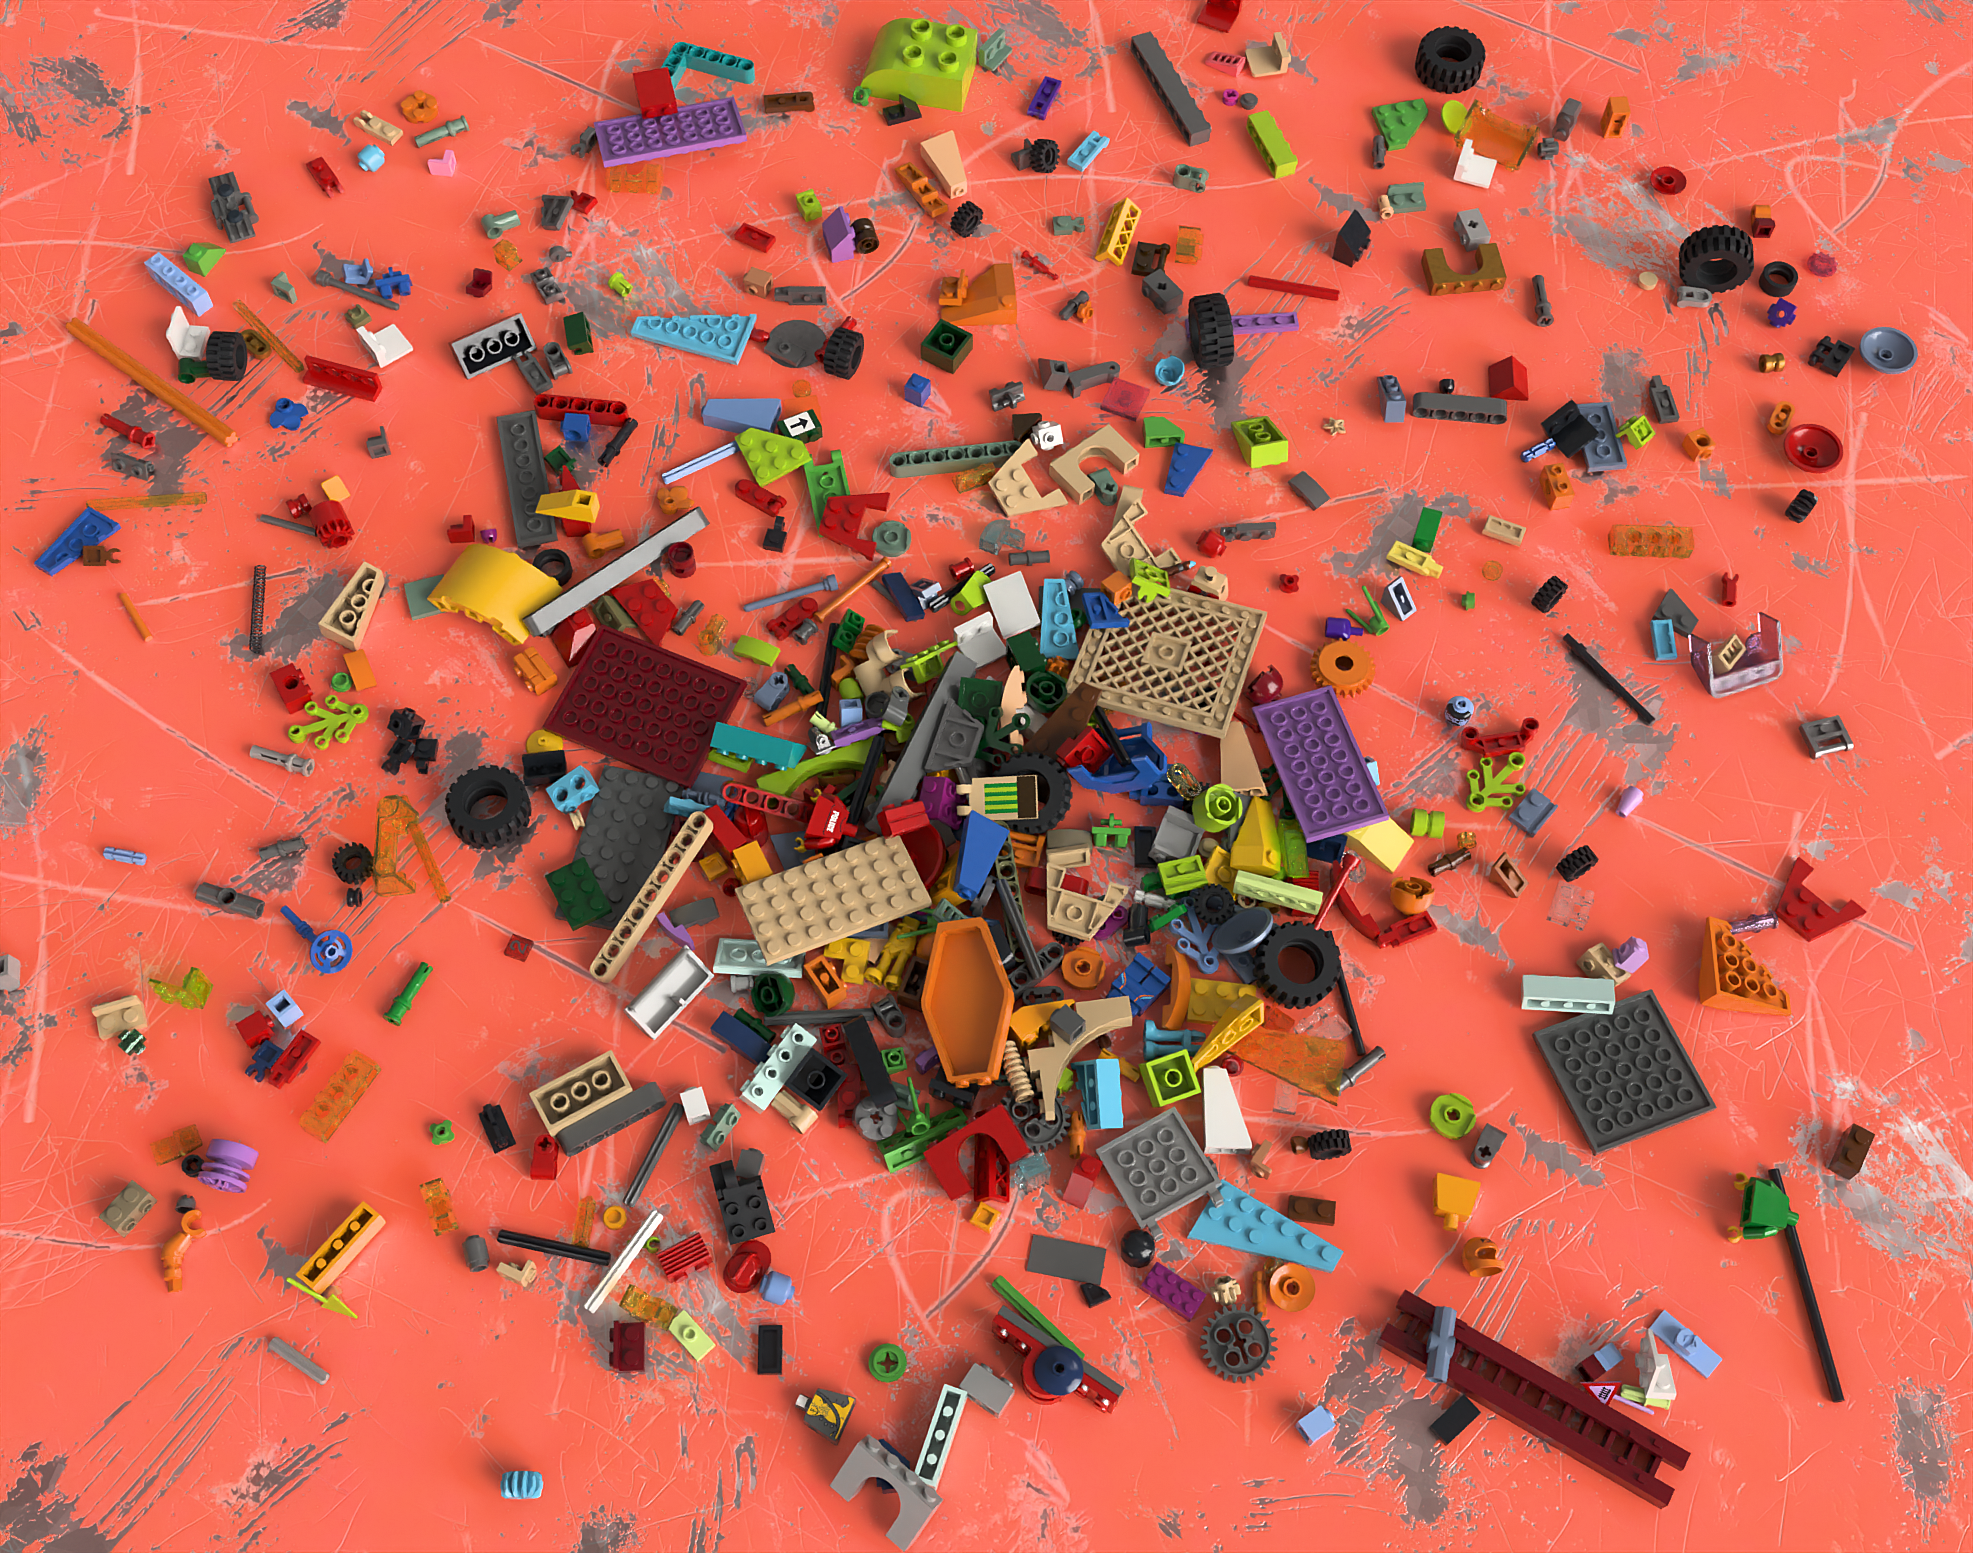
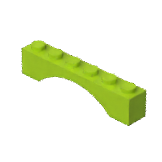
M874 736L867 740H858V742L846 747H839L826 755L804 759L795 768L787 767L786 771L779 770L772 774H764L756 779L757 787L791 796L801 784L820 773L843 768H853L855 771L862 772ZM882 753L877 768L884 766V757ZM774 797L767 801V807L772 808L777 804V798Z

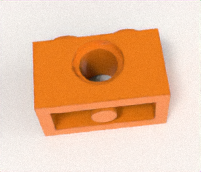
M1564 464L1544 465L1539 482L1550 511L1569 508L1575 493Z

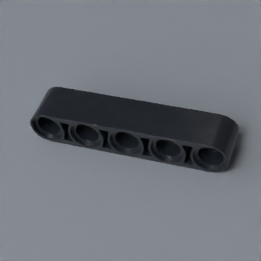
M861 1014L843 1023L844 1031L877 1110L898 1101V1095L864 1015Z

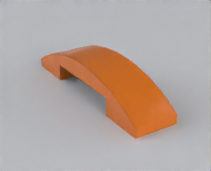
M1166 944L1165 965L1172 969L1170 1005L1163 1006L1162 1027L1169 1031L1180 1030L1187 1014L1191 994V978L1188 963L1183 953H1179L1173 945Z

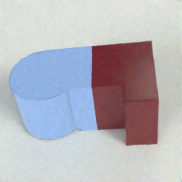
M1611 1342L1581 1361L1575 1369L1585 1382H1594L1623 1360L1624 1357Z

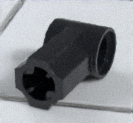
M1135 903L1128 909V925L1123 930V939L1127 948L1150 944L1151 935L1147 926L1148 907L1146 905Z

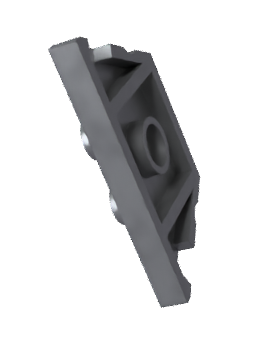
M952 698L948 700L925 766V772L927 773L972 766L980 743L984 725L977 719L972 718L971 714L965 709L962 710L956 705Z

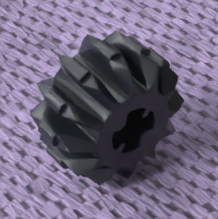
M1801 490L1789 504L1785 515L1789 517L1788 519L1798 524L1803 522L1817 504L1818 497L1811 491Z

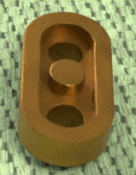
M247 329L241 332L247 351L252 356L263 360L271 355L272 349L270 344L255 330Z

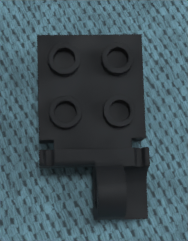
M732 1160L709 1166L730 1245L776 1232L761 1175L737 1181Z

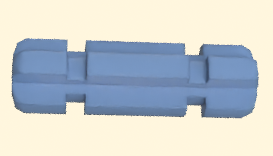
M105 847L103 852L105 859H116V861L131 864L135 862L136 865L141 866L145 865L147 860L145 853H134V851L120 848L115 850V847Z

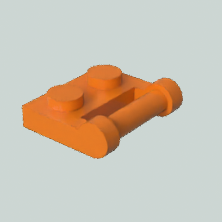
M1009 828L1011 839L1036 844V847L1011 842L1015 865L1025 869L1038 867L1046 836L1020 833ZM1000 850L998 855L1006 856L1008 853Z

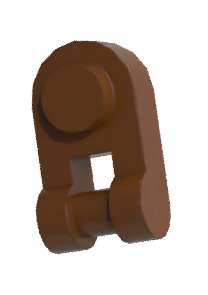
M853 768L826 771L817 776L820 786H824V788L828 784L834 787L836 784L842 783L849 786L855 781L856 771Z

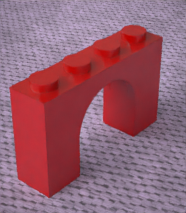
M997 1103L990 1105L985 1109L986 1113L978 1118L977 1115L965 1121L966 1126L958 1130L956 1127L945 1134L947 1138L939 1142L937 1139L926 1146L927 1151L923 1152L951 1201H956L974 1189L959 1163L960 1148L964 1141L972 1135L987 1134L994 1138L1010 1164H1014L1032 1153L1003 1104L997 1105Z

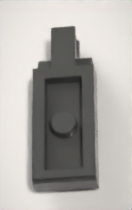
M826 286L777 287L774 291L775 301H785L789 305H827Z
M1660 375L1652 376L1648 389L1659 424L1678 422L1680 416L1670 386L1663 385Z
M1275 522L1236 524V527H1221L1220 534L1225 537V542H1232L1234 540L1249 541L1251 539L1269 540L1275 537L1277 528Z

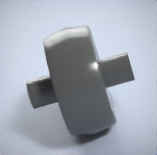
M554 246L549 250V257L553 262H561L566 257L572 258V252H567L562 246Z

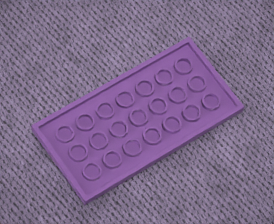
M734 97L677 107L678 113L643 119L641 114L593 122L604 168L616 167L622 164H633L643 160L650 161L654 158L670 157L676 154H687L697 150L703 151L708 148L740 144L747 141V135Z
M1331 685L1252 707L1253 715L1306 843L1389 820L1388 811Z

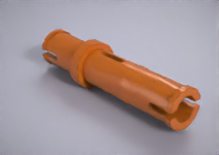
M816 689V691L803 697L801 695L798 696L797 700L762 715L766 726L770 727L802 710L804 712L807 711V708L821 701L823 702L824 699L819 689Z

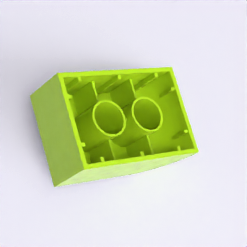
M899 18L883 25L877 33L860 86L863 89L868 88L871 90L870 97L899 101V94L916 102L917 105L962 112L977 63V29L965 28L960 24L948 25L930 22L924 18Z

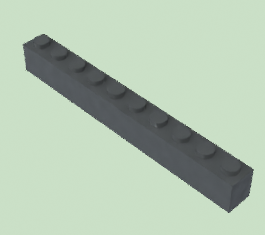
M956 651L949 657L864 825L880 836H883L877 820V815L887 805L894 804L895 807L901 806V802L914 799L918 792L916 788L918 783H921L927 774L925 766L948 700L952 698L955 704L958 705L961 677L974 678L977 673L974 670L978 663L959 651Z

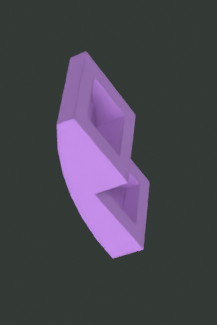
M664 911L656 915L658 925L670 939L681 947L687 945L691 951L695 950L694 942L682 924L674 928Z

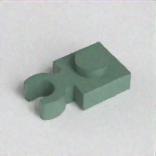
M1071 216L1053 217L1054 236L1072 235L1074 230L1079 233L1085 232V225H1079L1084 224V217H1077L1075 220H1071Z

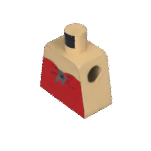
M1201 566L1187 592L1225 601L1228 597V580L1225 575L1217 572L1215 567Z

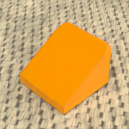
M338 475L321 483L323 492L329 500L340 502L350 496Z

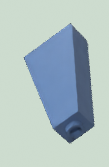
M708 399L706 406H703L701 409V417H703L704 426L740 434L749 428L774 433L782 412L781 399Z

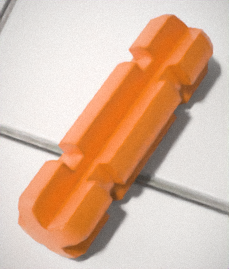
M1254 1271V1315L1263 1312L1261 1318L1267 1316V1307H1265V1304H1267V1285L1265 1284L1267 1282V1273L1264 1271Z

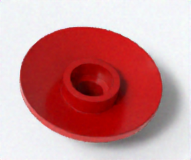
M1669 166L1655 169L1650 176L1652 187L1664 195H1677L1685 189L1687 184L1685 175L1680 170Z

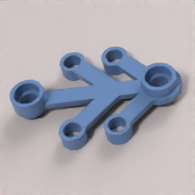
M1184 897L1179 902V905L1184 903L1188 910L1183 915L1187 916L1192 932L1183 927V922L1180 919L1172 920L1168 926L1169 930L1183 937L1177 941L1175 949L1179 953H1184L1197 961V967L1201 973L1212 974L1219 967L1217 960L1219 952L1214 946L1209 952L1206 944L1215 928L1219 925L1208 923L1202 933L1195 913V899ZM1189 942L1196 945L1199 952L1192 949Z

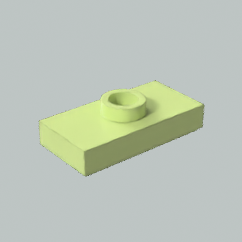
M685 1310L666 1325L667 1329L697 1362L716 1346Z

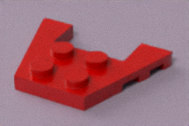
M885 492L828 497L819 526V534L839 545L842 544L850 548L856 554L860 553L865 556V559L873 561L877 543L858 539L866 508L887 512L891 494Z
M1798 857L1793 864L1792 871L1788 876L1786 886L1774 914L1806 941L1811 942L1838 927L1849 924L1857 918H1862L1867 913L1865 909L1852 899L1838 913L1802 884L1813 872L1814 868Z

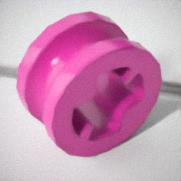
M1226 89L1223 92L1222 102L1227 106L1236 105L1239 93L1235 89Z

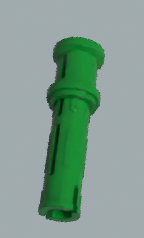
M420 963V966L400 996L394 997V1003L391 1008L383 1014L382 1017L395 1026L401 1025V1019L404 1014L412 1008V1000L433 971L432 966L427 967V963Z

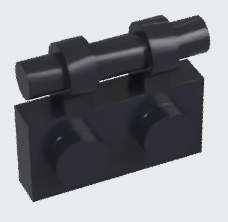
M1825 336L1818 342L1817 349L1810 354L1808 364L1814 366L1820 362L1822 363L1821 370L1837 378L1855 348L1840 340L1833 344L1830 342L1831 338Z

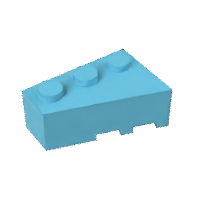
M1094 1059L1070 1063L1072 1070H1076L1078 1082L1075 1083L1077 1090L1081 1089L1084 1101L1081 1102L1087 1130L1123 1128L1119 1060Z

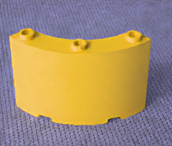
M478 543L466 547L427 599L441 612L458 613L461 610L465 612L467 617L480 623L483 620L493 626V631L515 646L523 644L530 635L522 619L557 597L563 588L558 585L559 582L555 578L548 577L542 571L521 559L516 553L506 552Z

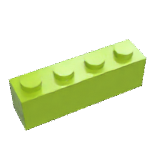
M1268 110L1248 115L1246 129L1273 177L1277 179L1294 174L1298 164L1295 154L1293 155L1289 143L1283 137L1281 129H1278L1274 117L1270 115Z

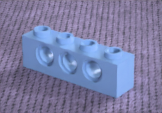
M160 252L144 262L151 278L198 317L213 307L207 291Z

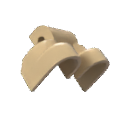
M886 630L873 637L866 645L869 661L853 669L856 675L855 680L859 681L862 693H864L866 698L874 692H883L890 697L892 689L896 686L904 688L909 693L908 703L926 695L925 692L914 693L909 689L903 675L904 672L909 670L908 668L900 669L886 677L883 669L887 665L903 658L902 655H896L887 642V638L898 633V630Z

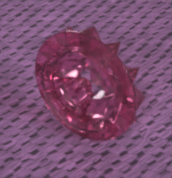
M1822 251L1818 254L1813 253L1807 261L1809 270L1820 277L1832 276L1837 270L1838 262L1835 261V257H1830L1829 253L1826 255Z

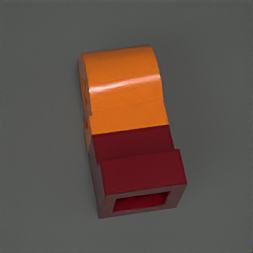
M1754 204L1750 214L1753 238H1770L1776 226L1775 220L1771 218L1770 205ZM1764 228L1766 232L1761 233L1759 230Z

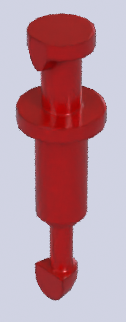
M1027 250L1022 253L1021 258L1028 260L1030 267L1034 266L1043 274L1051 276L1053 280L1059 278L1057 274H1052L1049 268L1038 260V256L1032 257Z

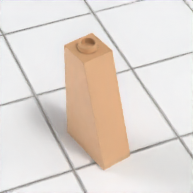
M953 130L921 142V157L950 199L967 193V178Z
M1230 721L1225 739L1220 738L1221 784L1228 785L1235 792L1249 797L1267 796V789L1247 734L1241 722Z

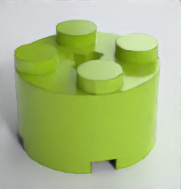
M1216 784L1197 795L1192 805L1195 825L1214 833L1220 832L1234 824L1241 817L1243 809L1240 797L1233 793L1235 790L1225 784Z

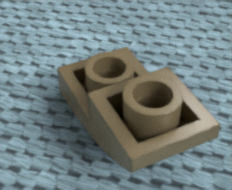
M1057 829L1049 830L1045 833L1047 849L1088 844L1090 852L1093 849L1091 831Z

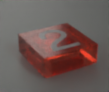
M512 934L503 953L505 956L525 962L534 942L533 940Z

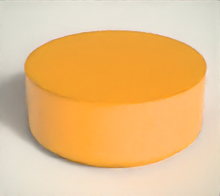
M614 1205L604 1211L603 1222L608 1229L619 1230L626 1224L627 1215L622 1207Z

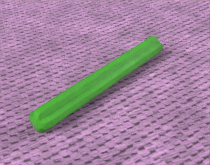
M1000 1275L993 1281L992 1286L1036 1328L1064 1347L1073 1350L1080 1358L1084 1359L1085 1354L1003 1276Z

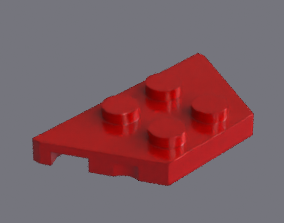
M653 579L612 589L610 592L653 644L662 647L661 642L666 632H669L671 622L678 613V608Z

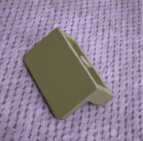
M602 595L592 608L593 613L603 625L621 632L625 628L638 627V624L614 596Z

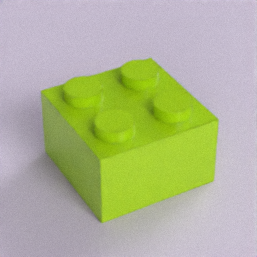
M1187 1049L1178 1050L1138 1064L1153 1108L1162 1107L1201 1093Z

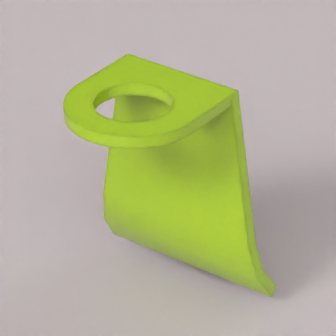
M977 570L961 591L951 599L950 605L952 610L956 614L964 616L972 609L988 602L989 600L983 585L992 582L991 579L983 572ZM956 601L963 602L965 606L963 611L957 609Z

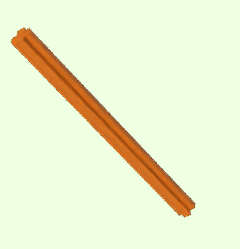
M74 317L71 322L66 323L65 328L68 329V333L226 447H232L233 442H237L239 437L236 435L237 432L80 319Z

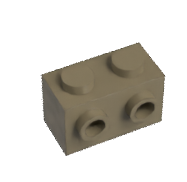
M131 1180L100 1214L99 1218L125 1238L158 1200L135 1181Z

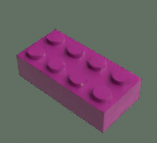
M1159 1262L1155 1263L1140 1287L1142 1291L1189 1322L1207 1295Z

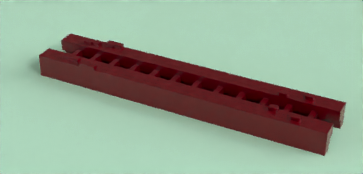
M1405 1289L1397 1302L1396 1308L1413 1317V1320L1408 1322L1404 1332L1387 1323L1376 1344L1426 1372L1428 1359L1427 1345L1413 1338L1412 1335L1419 1321L1432 1328L1436 1307ZM1456 1317L1453 1334L1456 1343L1449 1362L1446 1385L1659 1509L1669 1505L1675 1489L1655 1478V1474L1661 1461L1681 1472L1687 1464L1691 1455L1690 1452L1468 1326L1467 1323ZM1462 1346L1477 1354L1470 1370L1455 1362ZM1484 1359L1499 1367L1492 1382L1477 1375ZM1506 1371L1521 1379L1513 1395L1499 1387ZM1528 1384L1542 1392L1535 1408L1521 1400ZM1549 1397L1564 1404L1557 1420L1543 1413ZM1572 1409L1585 1416L1578 1432L1565 1425ZM1594 1422L1607 1429L1600 1445L1587 1438ZM1616 1435L1629 1442L1622 1457L1609 1451ZM1639 1448L1651 1454L1644 1471L1632 1464Z

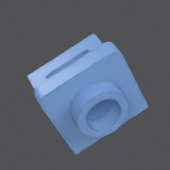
M364 258L362 265L343 264L342 273L345 283L367 285L369 278L373 276V267L370 266L369 260Z

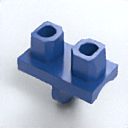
M388 267L389 273L382 274L383 279L375 280L378 291L385 299L393 298L392 290L399 289L401 296L411 295V286L413 284L409 274L402 275L401 271L394 272L393 267Z

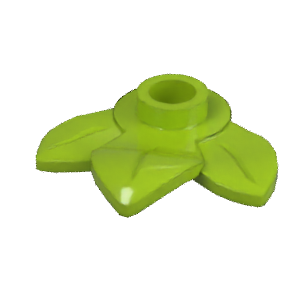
M907 713L900 727L884 719L881 727L896 731L898 742L903 743L908 740L911 730L915 726V721Z

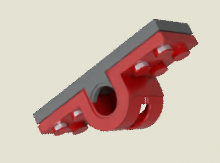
M1003 1305L998 1315L992 1321V1333H994L993 1337L1002 1344L1007 1342L1014 1347L1013 1351L1022 1358L1026 1357L1021 1366L1020 1374L1025 1394L1033 1402L1041 1405L1061 1402L1064 1396L1051 1395L1039 1386L1035 1377V1364L1043 1351L1050 1347L1063 1345ZM1080 1358L1083 1364V1378L1078 1388L1073 1392L1082 1399L1087 1397L1093 1401V1406L1102 1413L1107 1411L1111 1414L1122 1398L1124 1387ZM1057 1365L1055 1367V1371L1058 1373H1062L1064 1371V1367L1062 1365Z

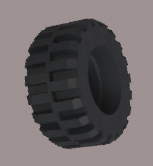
M1450 26L1438 27L1434 31L1428 32L1419 44L1415 60L1416 74L1424 85L1427 84L1428 88L1436 89V92L1441 93L1442 91L1446 92V94H1451L1452 92L1456 94L1461 93L1462 90L1466 91L1473 87L1479 80L1486 58L1485 47L1473 32L1469 33V30L1465 28L1459 29L1457 26H1454V28ZM1442 58H1452L1459 62H1449L1443 60Z
M1729 225L1703 227L1700 231L1696 230L1691 236H1688L1679 248V274L1684 284L1689 287L1707 289L1711 294H1715V292L1724 293L1726 290L1730 289L1731 291L1735 289L1738 285L1741 286L1745 280H1748L1754 270L1752 239L1743 230L1740 231L1739 228L1734 226L1732 228Z
M1212 293L1192 297L1189 300L1188 322L1190 341L1196 364L1201 369L1230 365L1234 358V335L1230 308L1225 295Z
M1038 752L1014 754L1009 757L1008 761L1000 763L1001 767L998 771L995 770L992 776H1023L1034 773L1042 776L1050 787L1049 800L1044 808L1038 811V819L1001 821H1004L1012 830L1034 835V833L1042 834L1048 829H1054L1059 821L1064 820L1066 811H1069L1071 807L1070 799H1073V792H1071L1072 784L1068 779V774L1059 763L1047 755Z
M483 765L478 766L479 769L473 770V768L467 770L466 775L463 776L461 774L456 778L458 781L456 784H451L449 788L451 793L448 792L445 798V812L456 836L461 838L463 843L467 845L472 844L473 848L481 849L484 846L485 850H492L494 846L502 848L505 847L504 844L507 842L511 844L516 840L515 837L517 835L521 836L523 834V826H528L530 822L529 817L532 812L531 802L523 782L520 781L515 773H510L509 769L502 767L500 770L497 765H490V768H486ZM496 795L507 799L505 808L495 817L476 819L470 816V811L474 804L484 797Z
M1295 921L1293 924L1290 922L1283 923L1280 927L1277 926L1272 929L1255 951L1256 955L1253 957L1252 964L1255 965L1253 976L1258 977L1256 984L1258 988L1263 987L1265 990L1263 995L1266 998L1269 996L1274 998L1273 1003L1278 1006L1283 1003L1287 1009L1311 1007L1325 998L1336 986L1335 982L1339 980L1340 972L1338 970L1341 968V960H1337V956L1340 954L1338 948H1333L1334 940L1331 937L1327 939L1324 936L1325 931L1323 929H1314V924L1308 922L1304 926L1302 921ZM1284 948H1299L1311 957L1315 966V976L1309 983L1298 984L1290 981L1282 974L1278 965V955Z

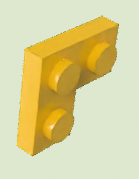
M845 937L826 944L824 957L844 960L841 975L844 982L864 985L865 977L863 974L867 969L871 942Z

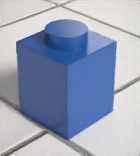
M913 373L904 386L905 401L922 408L931 395V380Z

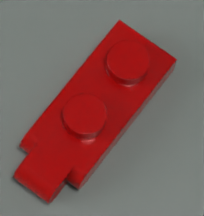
M301 1029L271 1067V1076L267 1082L278 1089H281L285 1083L290 1084L321 1044L320 1040Z

